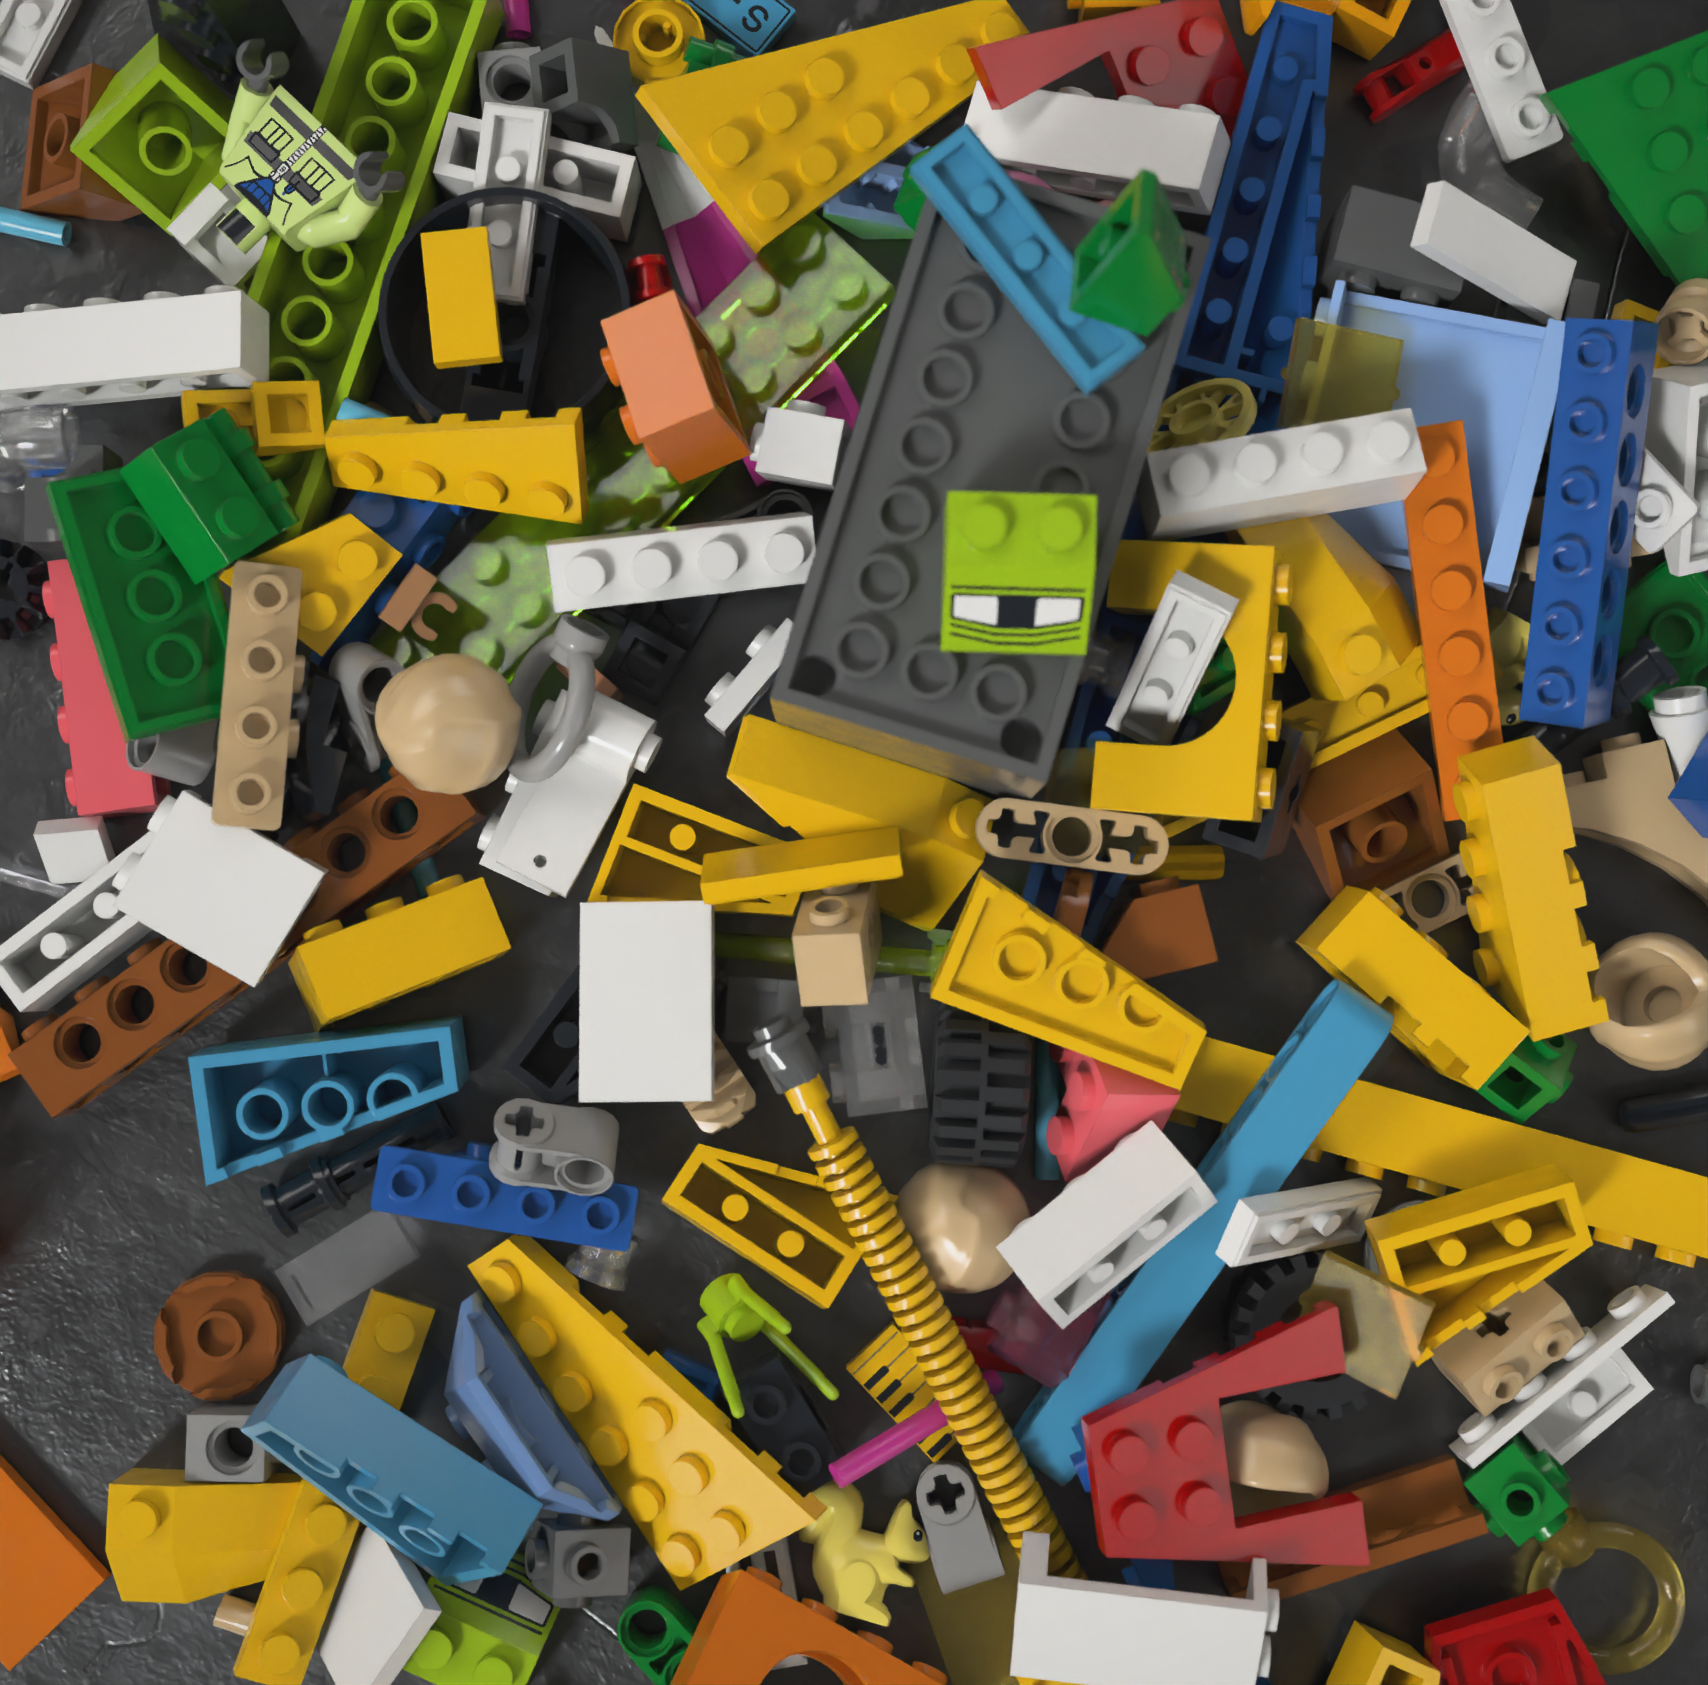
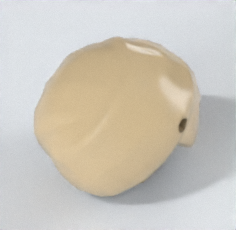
M457 653L441 654L414 663L397 673L386 684L376 705L375 725L377 735L388 754L389 760L413 786L422 791L450 795L462 794L487 786L496 780L507 768L516 751L522 710L511 695L505 678L482 660L471 655Z
M1647 932L1627 937L1597 957L1599 969L1587 972L1589 986L1597 996L1601 995L1606 999L1610 1020L1589 1026L1590 1033L1597 1043L1607 1047L1630 1065L1651 1071L1679 1068L1691 1062L1708 1047V961L1693 945L1674 935Z
M934 1163L916 1172L898 1193L899 1197L895 1202L898 1210L895 1216L902 1218L905 1224L903 1231L910 1233L913 1239L911 1246L917 1247L921 1254L920 1260L925 1262L928 1268L927 1275L932 1276L937 1290L955 1294L977 1293L996 1287L1012 1274L1014 1270L996 1247L1011 1235L1014 1228L1021 1221L1030 1217V1210L1025 1196L1018 1185L1005 1173L993 1166Z
M1239 1400L1220 1406L1234 1517L1318 1500L1325 1496L1329 1484L1327 1460L1320 1444L1316 1441L1311 1429L1305 1422L1258 1401Z

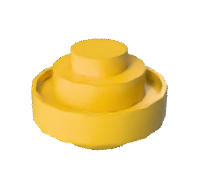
M635 0L622 11L614 26L613 47L629 51L632 84L640 87L644 84L680 76L688 63L683 61V55L690 36L706 41L699 16L687 3L681 0Z

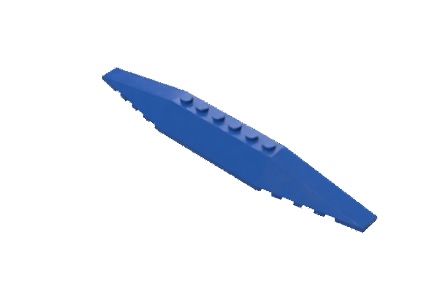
M1280 1L1275 2L1261 31L1231 135V146L1211 215H1208L1203 236L1212 238L1163 398L1164 401L1176 392L1205 380L1215 378L1240 380L1250 388L1257 402L1255 423L1245 436L1287 429L1297 394L1301 371L1310 347L1313 320H1311L1312 298L1317 272L1318 256H1315L1317 222L1321 211L1322 195H1319L1321 161L1324 158L1326 128H1324L1325 101L1328 97L1333 16ZM1227 394L1218 407L1223 406L1233 395ZM1161 425L1158 431H1170L1169 425ZM1136 491L1120 540L1147 541ZM1224 532L1166 541L1230 544ZM1109 579L1086 651L1046 803L1090 808L1096 741L1142 744L1106 726L1154 616L1119 614L1108 608ZM1212 705L1194 716L1185 715L1170 746L1193 741ZM1121 812L1136 815H1144L1151 817L1154 820L1156 818V814ZM1043 813L1033 853H1043L1040 832L1047 818L1046 813ZM1067 817L1060 820L1054 827L1052 840L1055 848L1060 853L1073 857L1086 850L1090 841V833L1084 822L1077 818ZM1100 820L1103 839L1101 848L1095 857L1096 861L1107 862L1106 848H1114L1130 852V863H1132L1144 839V828L1134 826L1132 836L1128 837L1108 836L1112 822ZM1031 862L1022 898L1053 918L1066 868L1070 869V867ZM1089 870L1093 871L1094 874L1093 885L1080 938L1092 945L1099 927L1112 901L1115 900L1127 874Z

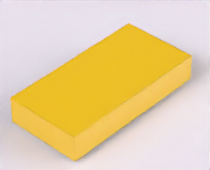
M487 227L420 233L435 366L437 369L503 362L491 241Z

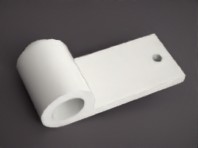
M595 690L588 724L577 748L566 764L555 775L538 782L501 849L496 863L567 898L635 770L638 769L646 773L656 757L662 743V738L653 734L657 721Z

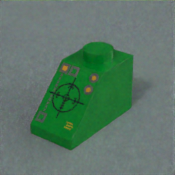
M1142 168L1075 249L1069 311L1144 336H1148L1169 313H1176L1185 301L1190 285V274L1184 270L1186 236L1156 173Z

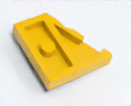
M346 513L320 525L314 530L300 536H295L245 561L295 567L301 570L302 583L297 638L320 656H323L402 557V554L351 513ZM234 565L223 569L218 576L219 579L232 587Z

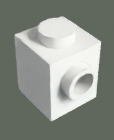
M788 400L786 409L768 406L765 423L756 422L750 441L752 455L749 457L751 461L757 462L755 471L766 480L834 492L853 429L843 419L826 417V407L801 400Z

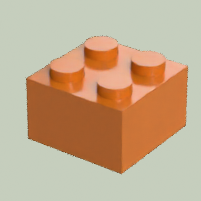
M674 289L600 321L608 343L607 347L600 349L603 365L615 387L622 386L627 405L619 408L622 423L634 445L643 443L646 453L655 468L664 466L682 484L752 455L714 343Z

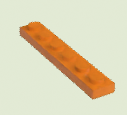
M1463 420L1416 427L1427 472L1406 500H1402L1441 812L1445 822L1461 820L1455 807L1452 792L1453 784L1460 782L1457 756L1503 744Z

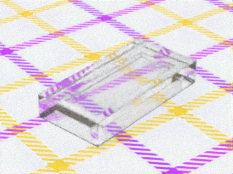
M373 1210L274 1272L306 1326H309L419 1258L421 1254L397 1214Z

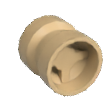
M1695 278L1686 280L1678 285L1653 322L1659 324L1656 352L1661 358L1672 364L1692 365L1708 357V279Z

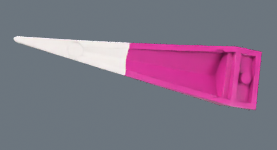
M596 26L594 34L597 43L613 47V42L603 28ZM632 84L638 146L634 148L688 308L714 343L749 448L756 422L765 423L767 407L786 409L788 400H801L826 407V417L843 419L854 429L861 406L845 374L761 254L755 255L682 157L656 146L660 128L635 97L640 87ZM749 456L742 458L756 487L762 490L775 483L774 481L764 479L755 471L756 461H751Z

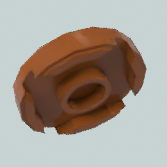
M211 1270L183 1282L167 1299L154 1325V1350L163 1373L175 1385L178 1383L184 1390L192 1392L190 1395L202 1400H231L253 1391L277 1368L286 1346V1319L277 1297L259 1279L238 1270Z

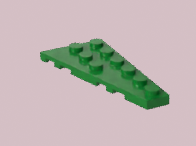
M1708 30L1538 95L1537 97L1549 114L1555 113L1571 135L1573 141L1570 144L1582 161H1589L1610 191L1608 198L1664 277L1670 276L1676 286L1690 279H1708Z

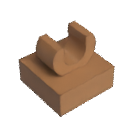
M414 563L378 617L399 632L403 630L410 620L414 631L420 637L435 641L438 634L424 624L422 620L423 610L430 604H440L446 610L454 613L458 607L455 601L447 594L429 592L438 578Z

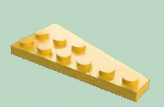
M973 0L640 86L635 97L751 250L757 255L973 96L979 78L967 53V48L1013 38L1014 36L1030 32L1006 0Z

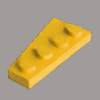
M581 407L559 408L556 417L531 418L529 410L502 411L499 420L469 421L466 413L442 414L438 423L416 424L409 416L332 420L324 436L332 483L335 487L583 525L589 509Z
M981 869L930 987V998L1177 1090H1181L1207 1033L1205 1025L1201 1020Z

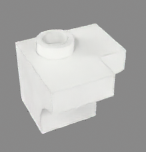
M210 182L166 229L189 255L220 284L240 288L248 295L268 236L266 234L246 255L243 254L216 227L242 199L228 184L220 191Z

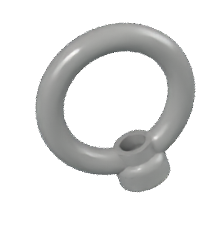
M562 614L554 633L543 637L531 648L518 666L509 685L511 695L521 707L522 717L516 751L507 769L520 781L537 783L555 775L572 756L584 734L591 714L595 693L594 660L601 656L610 639L605 631L587 620L570 614ZM556 661L567 667L569 672L565 707L560 722L548 744L537 755L531 757L525 742L529 707L541 678L550 665Z

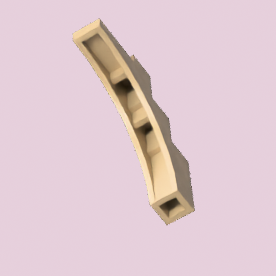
M1637 732L1600 741L1603 753L1582 759L1587 783L1583 771L1563 775L1574 834L1618 846L1662 868L1708 906V838H1702L1668 799L1675 787V781L1665 740L1642 744L1640 734Z

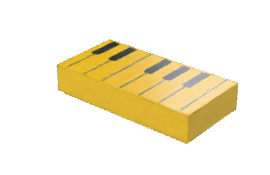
M891 1321L846 1364V1369L898 1424L937 1399H935L931 1391L932 1386L924 1378V1371L920 1370L916 1362L917 1356H914L908 1347L909 1341L904 1339L901 1329ZM948 1424L916 1444L936 1463L957 1442L954 1435L955 1430L951 1429Z

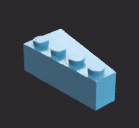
M462 1015L211 1044L189 1056L188 1061L206 1186L227 1179L233 1174L257 1165L259 1167L275 1161L286 1154L315 1143H322L344 1135L350 1130L376 1120L386 1119L459 1091L470 1079Z
M308 1354L287 1363L240 1429V1431L445 1586L503 1574L544 1505L398 1411L386 1401L350 1380L348 1374L341 1366L323 1356Z

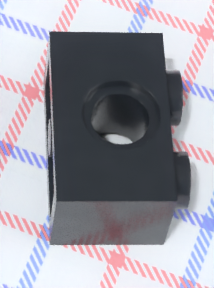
M776 1347L734 1373L745 1409L744 1416L738 1418L758 1453L760 1454L765 1450L782 1466L778 1475L803 1498L809 1492L812 1493L831 1481L833 1478L829 1471V1464L843 1457L846 1453L789 1359Z

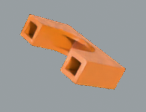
M748 1566L746 1571L740 1569L721 1576L670 1685H760L775 1665L791 1655L806 1656L823 1663L839 1677L844 1685H946L949 1678L938 1669L922 1662L914 1661L911 1666L891 1655L894 1647L887 1640L865 1630H858L857 1634L852 1633L836 1623L838 1614L828 1606L808 1598H803L800 1603L780 1591L783 1583L778 1578L762 1569Z

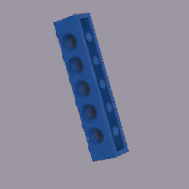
M1566 318L1519 720L1581 729L1610 721L1659 331L1658 323L1633 320Z

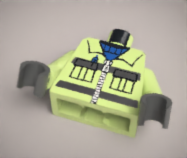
M264 39L245 41L237 50V66L244 77L240 80L221 155L223 163L219 171L231 189L242 200L216 227L245 255L271 229L296 252L302 251L309 246L320 248L357 239L383 202L382 193L398 192L404 187L405 177L402 171H387L381 176V165L388 159V152H363L356 158L286 89L279 85L274 90L271 84H269L271 79H278L288 71L289 60L283 51L271 53L264 67L261 62V52L265 46Z

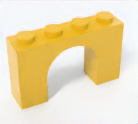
M1120 540L1108 584L1107 607L1119 614L1155 616L1169 582L1177 569L1240 600L1223 634L1234 658L1236 684L1232 701L1222 719L1209 732L1198 739L1173 746L1096 741L1090 808L1118 812L1262 822L1263 808H1273L1276 794V769L1266 768L1268 741H1278L1281 731L1282 703L1279 700H1272L1274 673H1284L1286 667L1287 633L1277 632L1279 605L1289 606L1291 602L1293 588L1292 565L1283 564V554L1275 546Z

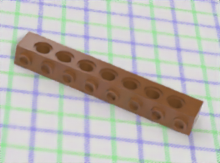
M392 766L388 770L392 777L391 780L372 793L366 787L350 795L336 808L340 816L324 828L319 830L316 825H312L288 840L284 845L286 849L302 858L307 857L329 871L265 976L289 960L297 946L306 943L303 937L304 932L334 920L340 919L342 922L410 873L417 865L435 855L485 819L487 816L469 792L450 795L422 791L413 786L404 775ZM411 799L418 809L417 822L408 832L398 834L390 823L391 810L399 801ZM357 836L365 846V858L357 869L348 872L341 866L338 852L341 844L346 839ZM155 938L137 948L126 958L130 967L110 980L107 975H104L80 989L74 995V999L78 1004L58 1018L55 1013H51L27 1027L21 1033L25 1042L10 1052L8 1056L52 1118L72 1115L242 994L251 985L207 960L205 976L201 981L194 984L186 978L183 971L185 957L191 951L170 939L163 943L160 938ZM142 986L151 993L154 1000L153 1012L144 1022L134 1015L131 1007L134 993ZM87 1025L93 1026L101 1038L100 1050L92 1059L82 1052L79 1044L81 1032Z

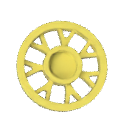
M1215 378L1190 385L1171 395L1162 402L1147 453L1160 451L1167 447L1171 449L1245 436L1255 423L1257 415V402L1250 388L1244 382L1237 379ZM1227 394L1233 395L1223 406L1218 407ZM1161 425H1169L1170 431H1158Z

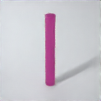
M988 1369L982 1373V1378L986 1380L990 1388L989 1393L996 1396L1004 1391L1003 1382L995 1370ZM939 1400L934 1401L829 1464V1471L835 1483L840 1488H844L948 1425L947 1415L943 1414L939 1406Z

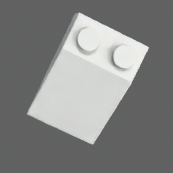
M1708 359L1692 365H1674L1654 369L1644 446L1701 505V512L1663 547L1669 572L1678 577L1708 570Z

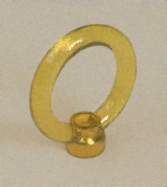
M1568 1507L1564 1510L1569 1516V1520L1550 1538L1539 1543L1543 1550L1531 1569L1527 1594L1548 1587L1554 1592V1587L1561 1571L1564 1568H1572L1584 1563L1594 1554L1596 1549H1618L1637 1557L1650 1570L1658 1588V1608L1652 1623L1641 1636L1628 1644L1614 1648H1598L1586 1644L1585 1646L1598 1666L1597 1669L1601 1675H1620L1639 1670L1658 1659L1671 1646L1681 1628L1685 1614L1686 1596L1679 1568L1669 1552L1647 1533L1635 1527L1617 1522L1599 1521L1587 1523L1577 1507Z

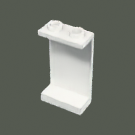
M1023 1531L1010 1676L1084 1685H1255L1257 1677L1268 1678L1271 1661V1638L1268 1635H1264L1265 1631H1277L1280 1600L1278 1589L1267 1588L1266 1559H1252L1246 1599L1047 1576L1050 1534Z

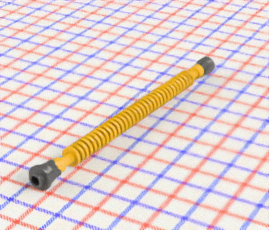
M788 1012L766 1020L752 1030L756 1040L746 1050L751 1059L758 1058L777 1094L784 1093L794 1113H802L817 1142L808 1149L807 1153L812 1161H818L815 1168L819 1176H826L823 1179V1183L827 1191H834L831 1194L834 1205L842 1206L839 1209V1214L843 1221L848 1222L846 1228L850 1235L856 1237L854 1243L858 1251L864 1252L862 1258L866 1266L871 1267L870 1274L873 1280L879 1282L877 1287L881 1295L886 1297V1305L890 1311L894 1312L893 1318L896 1324L901 1327L904 1339L909 1341L908 1347L911 1353L917 1356L916 1362L920 1370L924 1371V1378L927 1383L932 1386L931 1391L935 1399L939 1400V1406L943 1414L947 1415V1422L950 1428L955 1430L954 1435L958 1443L962 1445V1451L966 1458L969 1459L973 1472L977 1474L981 1487L985 1489V1495L988 1501L992 1503L996 1516L1000 1518V1524L1004 1531L1007 1532L1011 1545L1015 1547L1019 1560L1021 1557L1023 1531L1050 1534L1047 1576L1088 1580L1084 1569L1080 1567L1077 1556L1073 1553L1070 1542L1065 1539V1533L1058 1524L1055 1513L1050 1510V1504L1043 1495L1040 1484L1035 1481V1475L1031 1467L1028 1466L1025 1455L1020 1452V1446L1016 1438L1012 1437L1013 1434L1010 1426L1005 1422L1001 1409L997 1408L996 1399L993 1394L989 1393L990 1388L986 1380L982 1378L981 1370L978 1365L974 1364V1357L971 1351L966 1349V1341L962 1335L958 1334L959 1328L956 1322L951 1319V1312L946 1305H943L944 1299L940 1291L935 1290L936 1283L932 1276L927 1275L928 1268L925 1262L920 1260L921 1254L916 1246H911L913 1239L910 1233L903 1231L905 1224L902 1218L895 1216L898 1210L894 1202L888 1201L890 1195L886 1187L880 1186L882 1179L879 1173L872 1171L874 1164L871 1158L868 1156L863 1157L867 1151L863 1142H855L859 1137L855 1127L849 1126L840 1129L826 1102L830 1097V1093L818 1072L823 1069V1066L806 1034L810 1030L809 1023L806 1018L792 1021Z

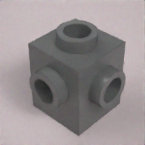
M557 1512V1518L535 1519L534 1538L528 1540L525 1549V1569L528 1578L532 1580V1586L553 1599V1605L562 1608L589 1607L592 1605V1597L627 1595L631 1528L614 1518L610 1521L561 1512Z

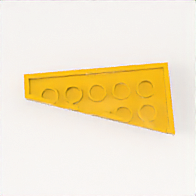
M514 1234L467 1265L679 1591L815 1522L826 1511L827 1507L811 1492L803 1498L781 1478L778 1472L782 1466L765 1450L757 1456L731 1432V1419L658 1352L654 1351L648 1356L628 1338L624 1332L629 1326L612 1310L603 1315L579 1293V1280L531 1236Z

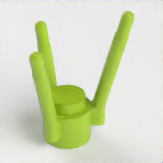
M728 1273L722 1275L705 1288L700 1297V1306L706 1316L697 1323V1328L708 1342L725 1397L735 1418L743 1417L745 1409L722 1337L732 1338L735 1342H743L754 1337L761 1330L828 1399L836 1400L839 1397L838 1389L785 1335L791 1332L792 1326L790 1322L754 1292L740 1274Z

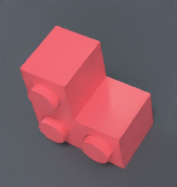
M1048 1042L1050 1056L1054 1062L1058 1063L1067 1091L1056 1115L1052 1116L1048 1122L1046 1140L1050 1153L1057 1158L1065 1182H1070L1077 1176L1086 1174L1113 1152L1120 1140L1131 1133L1137 1132L1150 1120L1161 1131L1163 1130L1180 1097L1179 1090Z

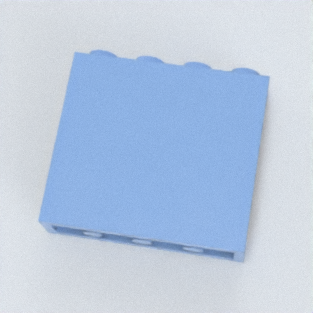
M1336 280L1332 298H1320L1314 318L1312 336L1321 337L1322 339L1316 362L1305 361L1301 371L1296 398L1306 401L1300 426L1411 408L1416 427L1463 420L1483 585L1487 589L1508 593L1557 400L1566 322L1548 319L1546 327L1347 291L1346 281ZM1290 424L1288 429L1300 426ZM1402 500L1328 513L1381 566L1411 573Z

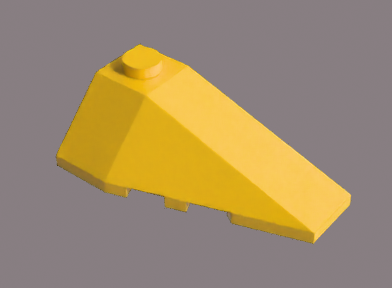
M1328 513L1223 531L1230 544L1275 546L1283 554V564L1292 565L1293 588L1291 602L1289 606L1279 605L1277 632L1287 633V651L1313 700H1348L1399 668L1419 643L1417 620L1395 578Z
M132 1468L109 1484L105 1552L121 1600L129 1602L187 1604L264 1581L302 1477L299 1474L274 1473L265 1482L185 1481V1470ZM361 1521L358 1525L351 1548L354 1546L362 1532L367 1527Z

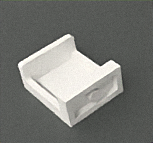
M183 790L178 799L167 795L147 826V829L156 833L143 856L133 851L113 880L112 886L119 889L120 893L112 906L252 987H256L263 980L329 870L307 857L302 858L254 829L214 825L211 821L212 805L202 800V796L192 790Z

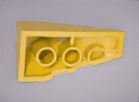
M751 714L743 717L726 777L782 827L791 826L804 839L899 825L903 849V876L876 881L879 911L925 932L933 930L984 862L986 851L983 850L977 841L975 823L980 811L994 800L948 778ZM988 820L987 832H991L994 820Z

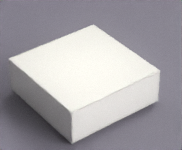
M102 816L38 821L33 834L51 885L84 882L116 857Z

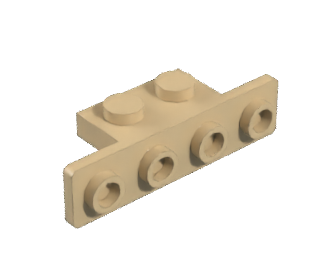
M237 561L233 567L211 821L216 826L275 831L281 826L287 758L295 759L299 742V720L290 719L292 694H301L305 672V656L296 655L302 572L299 568L249 561Z

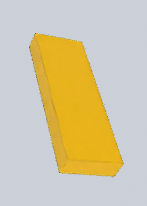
M899 825L704 854L700 879L704 904L714 905L900 878V876H903V849Z

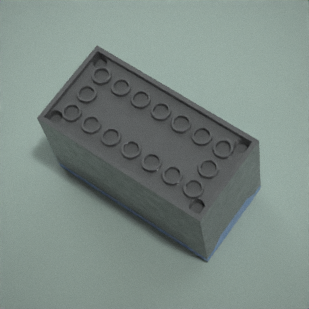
M1011 178L1073 256L1075 249L1110 208ZM926 196L770 695L776 723L948 778L992 800L1001 798L1030 800L1047 783L1085 656L940 652L944 507L947 492L1097 495L1096 560L1087 641L1088 648L1212 238L1183 230L1186 236L1184 270L1190 274L1189 290L1184 303L1176 313H1169L1148 336L1135 333L1146 346L1143 354L1086 397Z

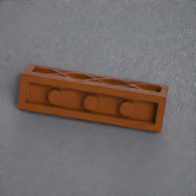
M1449 1453L1329 1491L1325 1494L1323 1498L1353 1492L1362 1500L1370 1565L1344 1566L1267 1563V1588L1278 1589L1279 1600L1478 1537L1489 1533L1483 1513L1468 1500L1455 1458ZM1215 1561L1226 1596L1246 1599L1252 1562Z

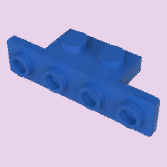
M359 490L340 516L351 513L399 551L402 557L325 654L320 656L313 651L309 660L328 672L331 659L338 649L347 643L357 641L370 644L369 638L383 621L378 617L379 613L414 563L423 569L433 565L445 548V537L460 518L469 516L476 508L426 501L422 504L417 499Z
M468 1141L466 1151L457 1150L450 1154L394 1145H386L380 1149L370 1204L374 1211L622 1252L627 1251L631 1245L639 1198V1188L635 1185L613 1182L608 1190L593 1196H580L567 1191L532 1186L508 1185L494 1177L489 1169V1153L493 1144ZM515 1159L514 1165L516 1168L521 1167L522 1160Z

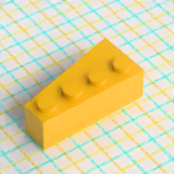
M1534 735L1457 756L1460 782L1453 784L1452 792L1457 812L1466 826L1467 839L1460 841L1459 849L1463 866L1473 883L1474 895L1467 896L1466 906L1471 924L1479 934L1480 949L1473 951V962L1480 982L1484 987H1493L1514 1017L1531 1031L1528 1035L1533 1042L1610 1021L1606 999L1601 995L1597 996L1590 988L1587 972L1599 969L1595 943L1591 940L1587 941L1583 925L1575 912V908L1587 905L1584 884L1580 879L1572 858L1563 851L1564 849L1575 847L1576 843L1560 762Z

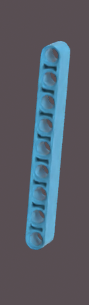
M1335 978L1323 989L1196 1168V1172L1218 1202L1109 1291L1015 1425L1012 1437L1016 1438L1020 1446V1452L1025 1455L1028 1465L1061 1487L1066 1485L1077 1472L1069 1455L1081 1449L1071 1427L1082 1423V1416L1116 1401L1138 1388L1226 1263L1215 1252L1238 1200L1275 1193L1279 1190L1383 1044L1392 1028L1394 1015L1339 978Z

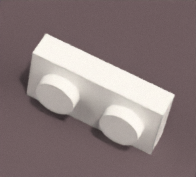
M786 618L778 629L771 624L765 626L745 652L752 658L751 661L737 677L727 672L705 698V702L711 706L704 715L707 722L726 738L730 736L741 723L743 717L752 710L774 684L793 625L790 619Z

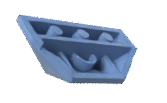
M482 1288L478 1289L461 1302L444 1390V1396L450 1404L445 1408L450 1423L464 1440H468L471 1437L474 1439L486 1457L482 1461V1465L543 1503L544 1505L541 1509L610 1521L620 1514L624 1504L605 1478Z

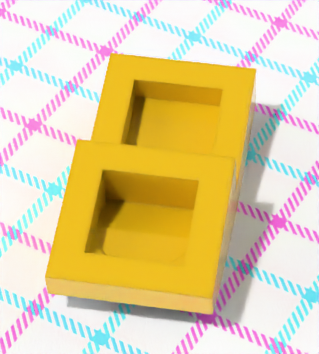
M319 381L252 382L250 389L182 390L181 407L184 428L201 418L204 420L225 407L238 428L246 427L257 443L252 449L258 457L302 452L325 447Z

